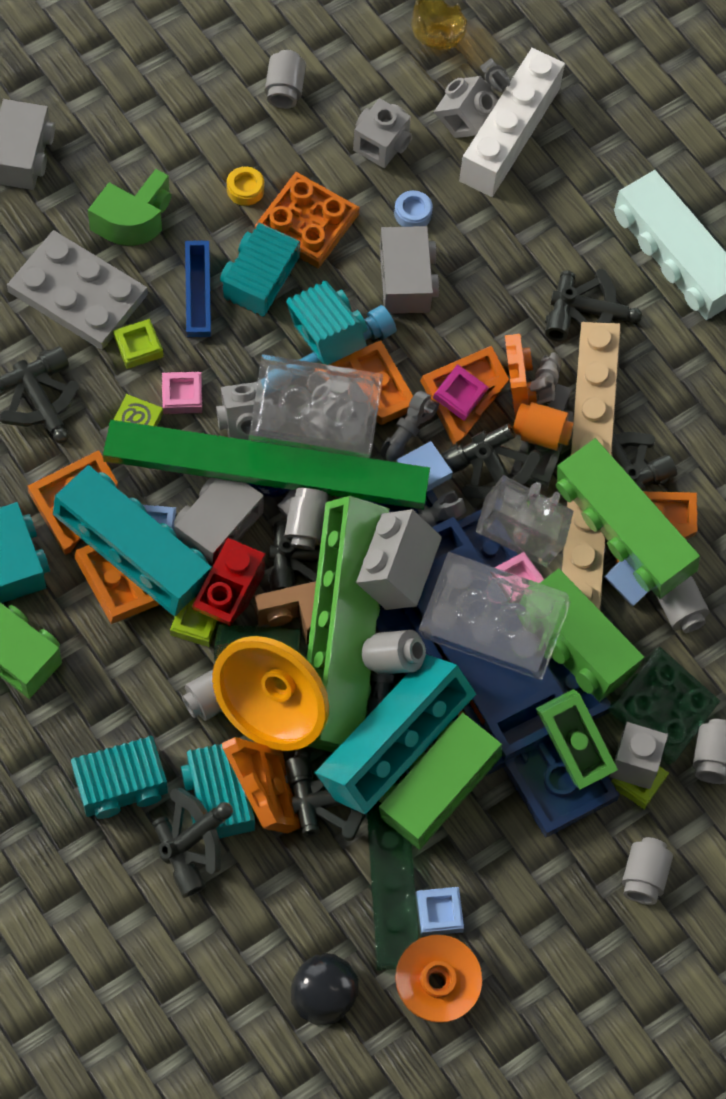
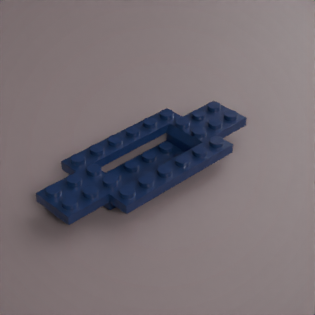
M432 489L427 491L425 505L430 508L438 500ZM371 502L389 508V513L413 509L418 514V509ZM485 507L459 521L452 517L446 521H438L436 526L432 527L442 538L416 607L449 662L458 665L475 691L476 695L472 700L485 720L484 727L470 703L462 709L465 715L502 744V757L485 776L504 768L542 834L547 838L618 800L620 795L608 776L582 789H579L573 783L536 708L573 689L581 695L593 721L610 713L612 705L607 697L599 702L592 694L583 691L578 685L575 676L564 664L556 662L550 656L546 645L535 634L525 630L521 624L519 617L515 614L519 604L514 607L510 606L490 573L491 569L518 554L489 507ZM380 605V612L376 621V633L413 630L420 635L424 642L426 654L443 660L412 607L386 610ZM400 673V674H401L402 677L404 678L408 673Z

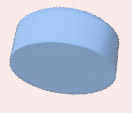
M412 190L402 193L395 202L394 216L396 221L402 227L428 225L432 218V201L426 194L420 191Z

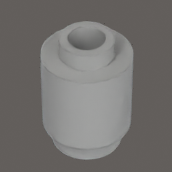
M282 50L279 53L273 54L269 59L265 93L268 103L274 107L283 109L293 108L301 98L306 62L298 53L292 50Z
M297 488L295 497L290 498L284 537L292 540V547L303 550H315L316 544H321L325 504L328 499L326 492L310 488Z
M692 576L661 599L658 598L673 630H683L684 633H690L701 628L706 623L704 618L708 616L710 610Z
M413 630L376 633L371 638H368L362 647V659L365 666L380 675L416 672L421 668L426 655L424 642L420 635Z
M213 669L185 685L187 694L182 696V700L193 718L200 716L204 721H207L223 712L217 702L213 689Z
M711 719L708 723L702 724L699 727L693 767L696 769L695 776L701 781L712 784L726 783V720Z
M645 837L642 839V842H634L632 844L622 884L625 887L623 892L625 897L641 904L653 905L657 903L658 896L664 894L673 859V853L666 849L667 844L665 842Z

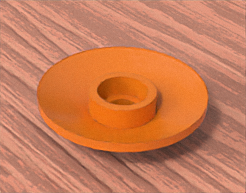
M429 935L413 942L401 955L396 968V988L404 1005L417 1017L435 1023L450 1022L465 1015L477 1002L482 988L481 967L474 953L463 942L446 935ZM431 974H438L442 977V988L436 989L430 985L429 976Z

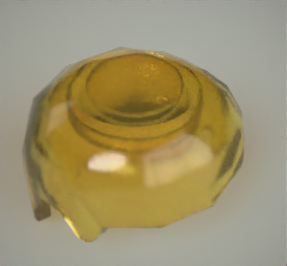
M444 0L415 1L411 28L419 42L433 49L447 50L455 47L464 39L467 20L461 12L459 4L449 6Z

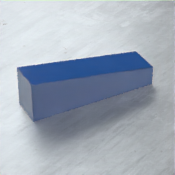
M209 240L185 241L187 337H211Z

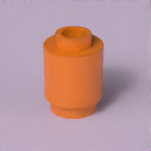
M534 402L531 405L521 403L513 430L516 435L521 436L522 441L558 451L560 444L568 445L574 422L568 421V412Z

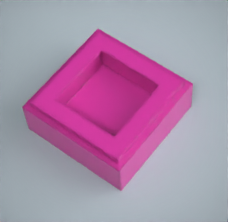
M457 364L434 393L433 398L465 421L486 394L489 387Z

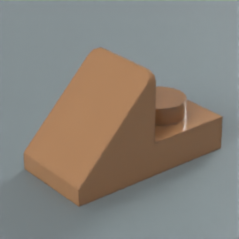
M316 581L255 595V615L258 626L267 624L273 627L282 626L289 623L292 618L298 617L306 645L309 644Z

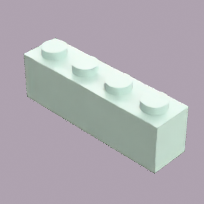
M653 170L619 190L614 208L618 222L634 234L642 251L649 256L651 255L661 266L665 278L677 285L684 294L690 308L698 311L705 320L726 309V252L658 172Z

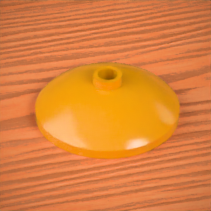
M249 636L229 644L215 661L212 683L217 702L228 720L249 739L256 743L267 745L271 749L291 751L308 746L324 730L329 717V700L325 686L314 667L295 649L271 638Z

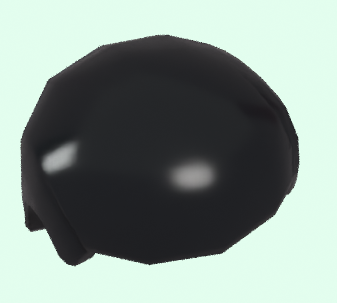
M330 953L316 954L309 958L299 967L291 984V1004L301 1018L315 1025L339 1022L353 1007L356 997L359 995V977L350 963L336 954Z

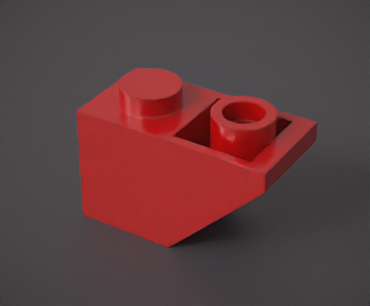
M227 538L192 605V609L227 625H231L248 607L265 574V553Z

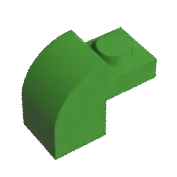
M155 169L135 196L109 182L88 209L90 231L113 243L124 246L140 245L154 239L162 231L161 213L168 207L172 196L169 191V175Z

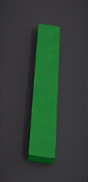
M110 420L103 451L104 462L290 490L310 488L326 492L330 496H352L370 502L423 510L430 467Z

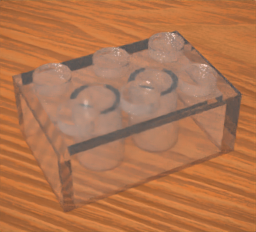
M262 354L248 440L369 458L372 452L383 374Z
M448 552L419 631L427 640L542 680L571 602L566 592Z

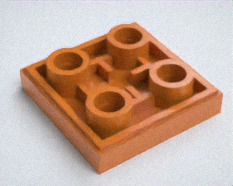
M295 172L257 223H262L299 240L300 259L319 269L358 217L360 207Z

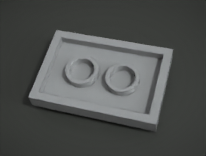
M54 230L7 284L10 294L101 350L114 337L113 330L121 328L148 295L146 286Z

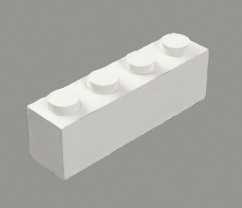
M531 48L511 79L510 86L506 87L463 155L459 182L490 197L494 196L560 90L565 66L564 62Z

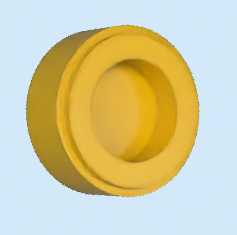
M252 167L234 169L227 178V194L234 203L242 206H250L259 202L264 195L263 175Z

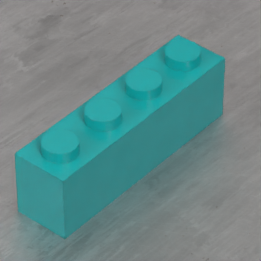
M87 465L55 495L53 515L174 617L200 592L211 571V566L208 564L205 556L194 548L189 549L177 538L176 533L171 527L165 523L159 524L147 514L145 507L137 499L128 498L118 490L114 481L103 472L98 473L91 466Z
M426 654L421 668L416 672H409L321 765L315 774L336 802L366 814L476 695L475 691L458 665Z

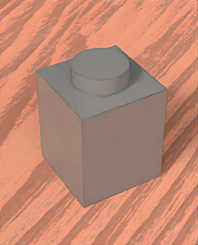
M627 722L614 760L618 770L610 774V777L650 789L659 769L668 734Z

